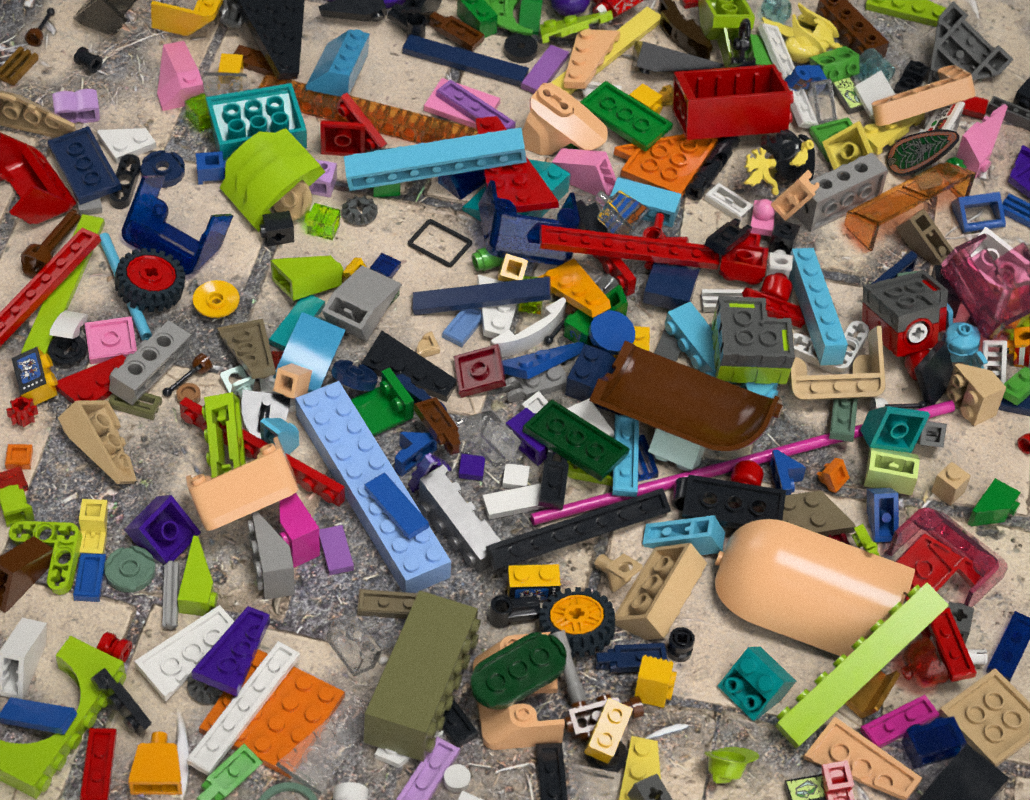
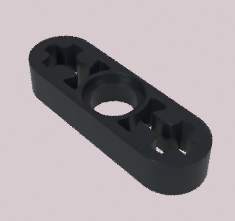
M127 154L120 159L116 176L119 182L123 179H129L131 182L121 184L122 190L109 194L111 206L115 209H125L131 203L141 167L140 159L136 155ZM130 164H132L130 167V171H127V167H129Z

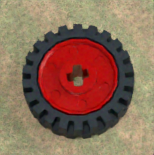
M142 248L141 253L136 249L132 251V254L128 252L125 254V258L122 257L120 259L115 274V290L118 291L117 295L120 298L123 297V302L126 304L130 302V306L133 308L138 305L141 311L148 308L149 312H154V309L157 308L158 312L163 311L164 307L168 310L172 307V304L175 306L182 297L185 285L184 268L180 266V262L177 259L173 261L174 256L169 254L166 257L165 252L162 250L158 254L156 249L152 248L150 252L147 251V248Z

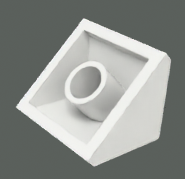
M881 70L854 87V91L870 119H874L872 102L895 95L893 88Z

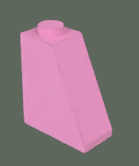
M562 148L551 163L570 173V185L604 200H609L616 177L607 153L604 151Z

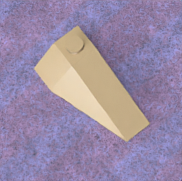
M0 90V126L54 138L76 131L75 124L22 95Z
M108 400L75 401L58 417L62 429L68 438L117 484H134L137 481L131 459L125 454L123 449L126 445L125 439L120 437L118 429L121 427L119 419Z

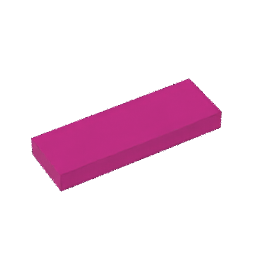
M924 694L861 726L860 732L866 739L882 748L937 720L940 714Z

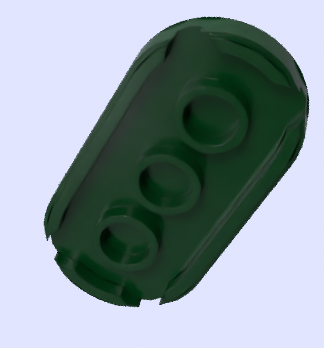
M533 632L520 638L476 665L470 679L472 695L481 705L490 709H505L556 680L563 673L567 658L563 643L557 637L551 634H542V632Z

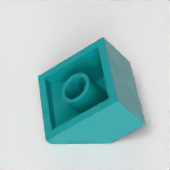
M884 406L868 412L860 431L870 448L912 453L930 414L926 411Z

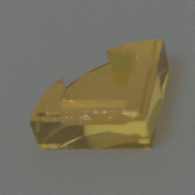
M670 84L662 87V90L659 91V94L663 96V107L673 105V88Z

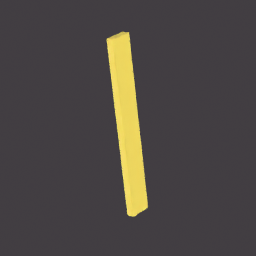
M646 7L617 31H620V39L618 42H614L613 49L610 53L606 54L604 57L605 61L601 66L597 67L595 75L632 47L635 41H639L660 24L661 15ZM565 71L551 83L572 95L578 89L564 88Z

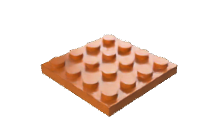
M258 649L242 687L268 655L267 653ZM293 666L231 749L236 751L245 743L263 762L262 765L291 779L344 699L345 692ZM223 692L200 725L199 732L205 735L233 700L234 695Z

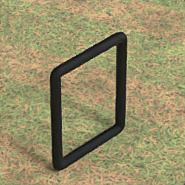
M428 219L411 237L408 245L434 260L452 267L472 245V240L433 219ZM429 224H433L467 242L451 262L413 243Z

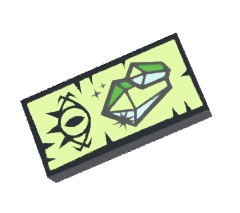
M822 774L789 779L784 782L788 800H826Z

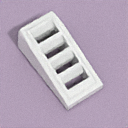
M983 340L982 353L987 361L988 356L1001 357V361H988L983 368L987 369V366H1001V371H993V373L1001 376L1000 381L1004 384L1006 382L1007 340ZM988 347H1001V352H988Z

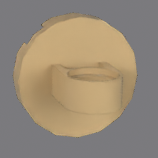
M302 179L273 205L275 211H290L292 221L304 217L309 212L312 204V194L309 186Z

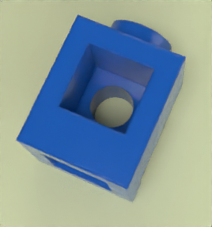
M223 151L196 153L198 185H203V181L225 179L226 160H223Z

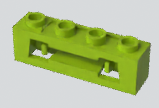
M233 392L204 397L205 406H202V414L207 422L204 437L206 443H209V452L206 453L208 466L211 467V478L246 464L240 399ZM219 422L222 426L226 425L229 460L233 461V467L231 464H226L223 430L219 427Z

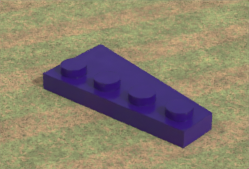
M247 606L192 670V678L238 697L269 626L270 614Z

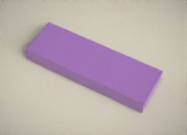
M550 45L522 81L521 89L534 94L542 83H550L569 58V52Z

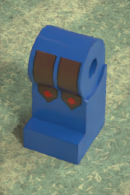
M798 65L785 78L788 87L792 90L809 89L812 94H818L829 83L820 65Z

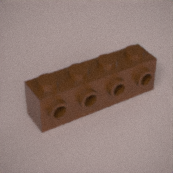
M848 0L818 1L816 14L827 19L836 27L839 39L845 46L859 54V59L865 66L886 57L889 41Z

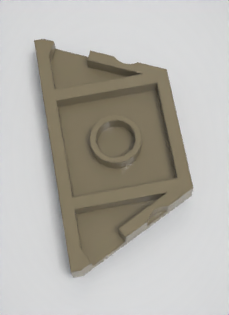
M821 490L785 496L783 521L824 536L855 532L853 529L856 527L855 523Z

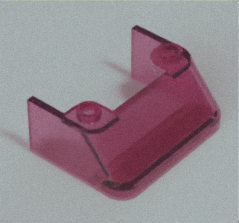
M983 233L955 247L942 262L941 273L949 281L976 323L981 336L988 340H994L1012 334L1015 328L1020 327L1030 317V309L1011 318L972 259L971 254L987 238L986 234Z
M1025 242L1017 245L996 260H993L986 248L956 267L982 316L991 327L1004 326L1030 318V251Z
M921 508L894 532L887 553L892 556L922 529L942 544L951 548V551L962 557L969 558L973 561L974 570L983 577L968 592L964 604L969 607H974L1004 578L1008 569L1006 561L944 512L932 508Z

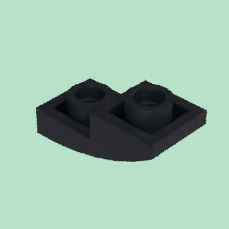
M911 60L905 67L902 77L896 83L894 92L899 94L921 87L930 71V67L925 66L922 62Z

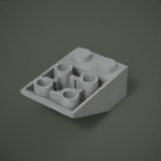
M361 266L333 292L322 310L323 315L328 323L343 328L345 332L367 342L402 284L365 266Z
M258 511L251 513L252 519L247 520L250 548L253 551L252 558L254 570L257 573L258 591L263 590L265 600L295 595L294 566L290 546Z

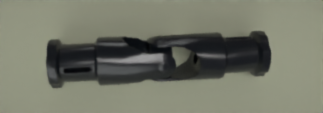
M739 136L722 137L721 142L714 146L705 159L704 164L693 176L692 183L686 186L685 193L689 198L693 200L702 199L705 189L711 186L718 173L732 156L733 149L739 146Z

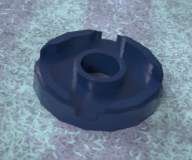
M155 151L148 154L142 160L140 167L141 176L150 186L168 188L176 185L183 179L185 163L182 157L175 152ZM160 167H167V168H168V169L163 170V171L158 170V168H160Z
M339 360L334 363L331 374L343 385L360 391H372L375 389L378 377L370 368L361 364L358 367L354 366L350 360Z

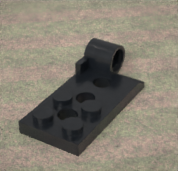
M688 475V477H681L675 481L672 505L674 508L683 511L682 517L684 518L714 515L722 527L739 529L741 526L756 520L774 519L783 521L786 490ZM712 498L716 503L707 504L703 499ZM736 502L740 507L731 508L728 503ZM761 506L765 511L756 512L752 507Z

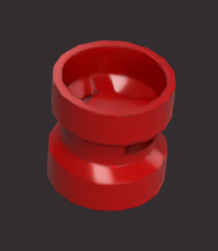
M107 631L101 637L97 649L125 663L131 653L132 642L124 638L120 640L115 634Z

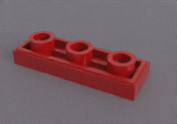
M347 92L343 94L336 105L339 115L346 118L348 122L365 124V147L368 151L370 149H384L387 142Z

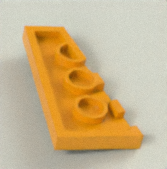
M574 258L554 269L548 270L545 274L538 277H550L551 293L559 298L564 297L567 303L592 318L611 308L610 300Z

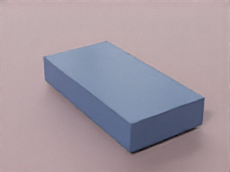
M478 308L460 310L442 332V338L462 348L482 323L481 310Z

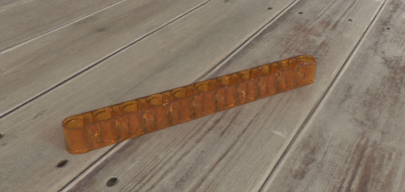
M265 75L258 88L292 83L301 113L331 121L348 122L337 111L336 105L340 99L339 96L305 90L306 84L293 80H277L274 75ZM350 96L376 130L383 135L417 144L478 135L477 129Z

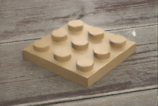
M996 668L939 710L940 716L976 752L995 767L1030 742V702Z

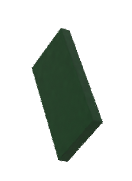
M553 399L523 425L522 431L600 482L630 451V448Z

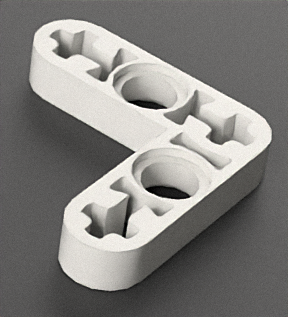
M854 321L848 326L844 335L847 344L853 346L855 350H846L844 361L841 365L820 366L818 358L812 354L815 349L811 338L799 333L793 334L794 345L799 344L798 347L794 346L795 357L832 374H846L867 340L869 327L862 321ZM860 331V333L857 336V339L854 338V333Z

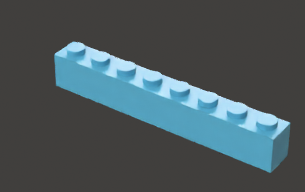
M522 128L344 156L349 191L527 162Z

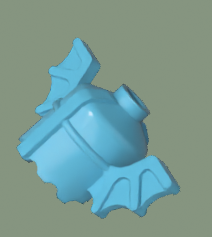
M947 303L946 332H944L942 341L946 342L948 350L952 354L950 355L951 361L964 362L965 365L968 364L969 366L984 369L983 366L988 361L983 353L978 351L981 339L980 330L978 327L965 322L953 323V310Z

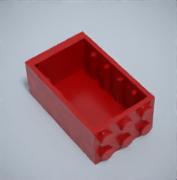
M775 64L674 72L672 111L686 140L780 133L781 130H789V124L792 123L790 104L794 102V95Z

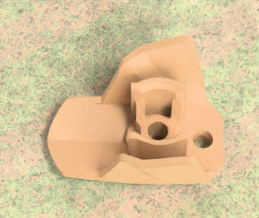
M542 83L529 99L530 113L522 132L526 150L539 155H552L568 144H573L580 150L593 151L606 142L608 135L607 126L573 96L553 83Z

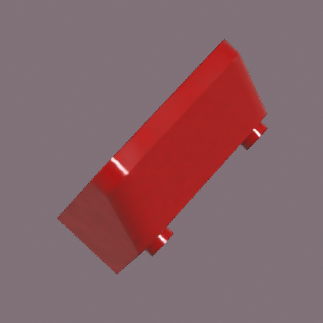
M0 132V180L9 181L20 197V200L9 211L10 214L23 219L28 224H40L70 211L76 205V201L46 157L35 147Z

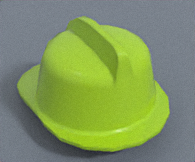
M725 747L704 752L708 756V771L712 774L714 783H729L731 780L740 779L747 763L759 759L757 752L741 747Z

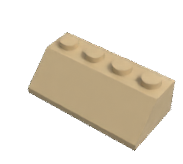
M691 543L654 548L615 614V626L645 640L665 638L707 565V562Z

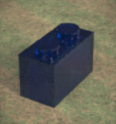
M954 716L945 719L944 717H939L924 725L914 724L906 729L901 742L914 769L954 758L967 744Z

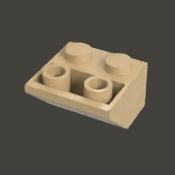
M958 363L954 366L945 394L949 400L954 402L963 417L973 426H976L997 415L1006 386L991 370Z

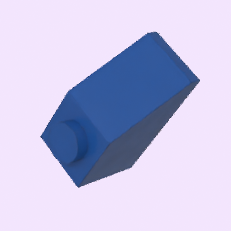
M892 488L867 489V515L873 541L875 543L899 541L898 492Z

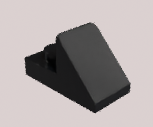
M579 200L563 209L562 215L576 229L607 233L606 226L598 219V217L602 216H600V210L595 202L587 206L582 200Z

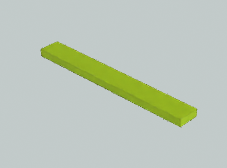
M82 214L73 236L81 228L100 235L105 225L104 218ZM92 252L43 302L21 354L35 347H38L44 354L49 353V344L56 337L50 335V329L57 317L63 311L68 310Z

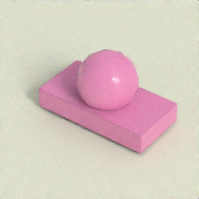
M768 199L754 200L751 219L752 234L772 237L776 212L770 205L772 201Z

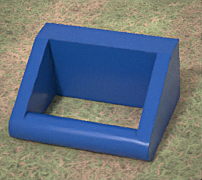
M1000 192L958 197L951 202L952 211L962 233L980 231L985 227L994 229L1006 226ZM990 206L996 218L995 220L967 223L965 209Z

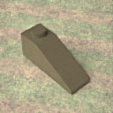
M924 208L895 227L906 244L933 266H954L959 260L955 251Z

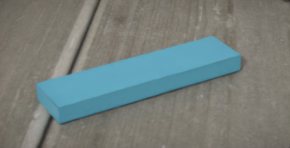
M615 415L614 439L630 448V451L613 469L612 495L637 497L639 421L625 415Z

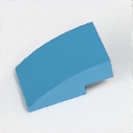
M302 312L276 368V374L278 368L292 363L312 370L308 392L321 388L342 342L345 329Z

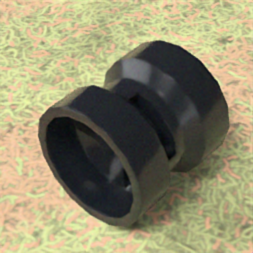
M684 627L672 630L669 636L667 654L673 661L685 662L691 657L695 642L693 632Z

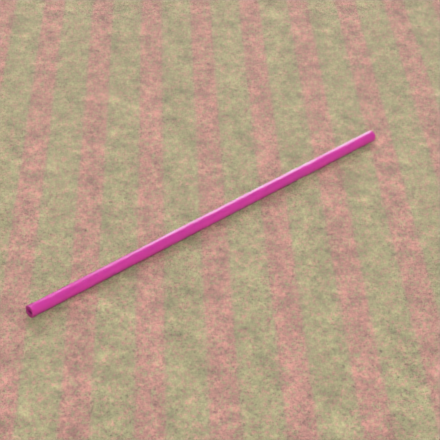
M952 400L916 410L929 412V418L954 412L955 405ZM863 424L855 426L854 439L863 436L860 431ZM830 433L639 484L637 496L661 488L663 490L674 488L675 481L678 478L688 477V475L711 478L733 471V467L740 461L751 460L757 464L770 462L773 450H779L787 456H792L844 441L829 439ZM612 492L565 504L563 510L550 508L530 514L531 522L535 526L616 504L634 497L612 495Z

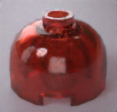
M927 636L918 638L908 644L903 653L902 660L904 666L901 667V672L907 681L912 680L916 686L924 689H933L948 681L949 675L944 662L940 663L935 653L938 650Z

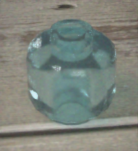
M764 0L761 5V13L768 20L783 23L791 16L792 6L789 0Z

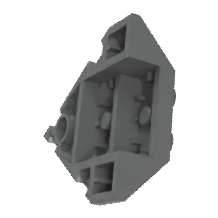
M953 1L938 17L927 84L940 81L938 69L945 66L955 65L971 73L974 81L1000 75L1014 59L999 45L993 48L965 20L968 15Z

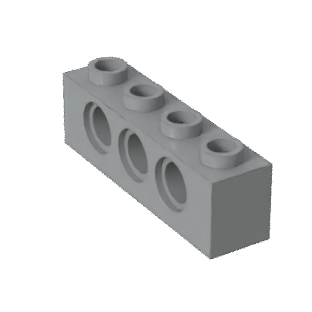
M169 320L162 327L158 326L148 340L142 341L134 354L131 353L126 357L123 365L119 368L116 367L109 376V391L133 405L189 350L192 334Z

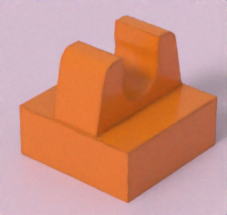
M834 458L831 463L824 465L825 469L822 472H817L819 481L825 484L830 492L836 493L850 478L844 460L840 458Z

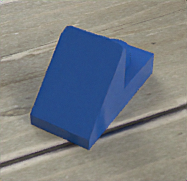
M400 432L399 445L402 450L395 457V472L402 477L417 466L425 455L433 454L437 451V442L430 433Z
M773 450L769 465L775 488L786 490V495H791L795 491L794 482L803 480L806 468L779 450Z

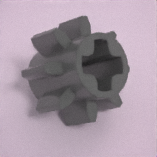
M609 274L606 276L602 275V277L598 275L593 280L605 295L619 285L616 279Z

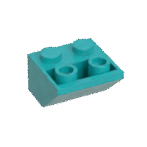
M759 646L748 647L717 686L751 720L756 721L778 704L797 681Z

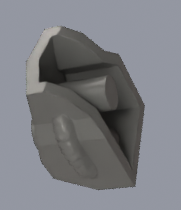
M223 0L219 9L220 22L228 27L240 29V26L245 21L233 0Z

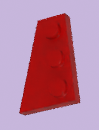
M121 354L57 380L58 384L55 385L56 391L72 404L75 401L105 400L113 394L109 391V376L116 367L119 368L124 364L126 357Z

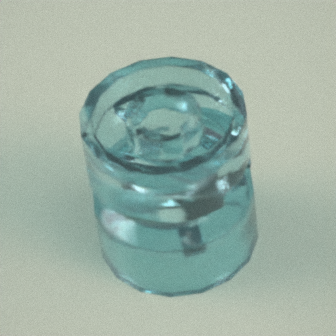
M875 48L867 49L859 56L860 73L863 76L869 78L881 70L888 82L892 79L895 67L888 60L884 59Z

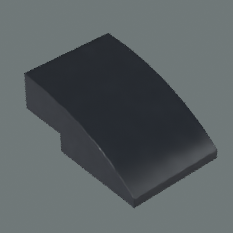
M967 744L945 767L919 800H994L1006 787L1009 777Z

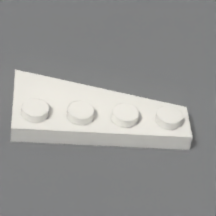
M219 605L135 660V667L166 702L192 675V670L234 621Z

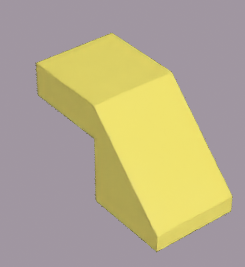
M82 499L79 514L82 543L78 558H80V553L104 554L107 540V500Z

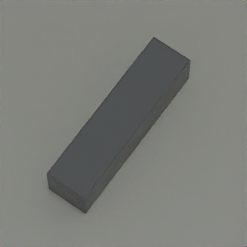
M993 96L988 105L987 114L991 115L994 110L1005 104L1008 107L1004 121L1030 131V110Z

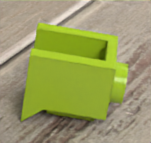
M18 484L0 489V505L7 527H11L17 521L35 520L32 506L27 504L24 490L19 489Z

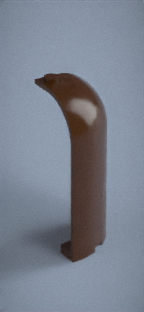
M624 341L612 365L615 371L612 374L607 372L604 377L598 378L589 400L702 447L724 452L739 450L757 441L769 428L774 417L779 419L784 407L781 404V398L775 396L773 399L754 393L639 348L628 341Z

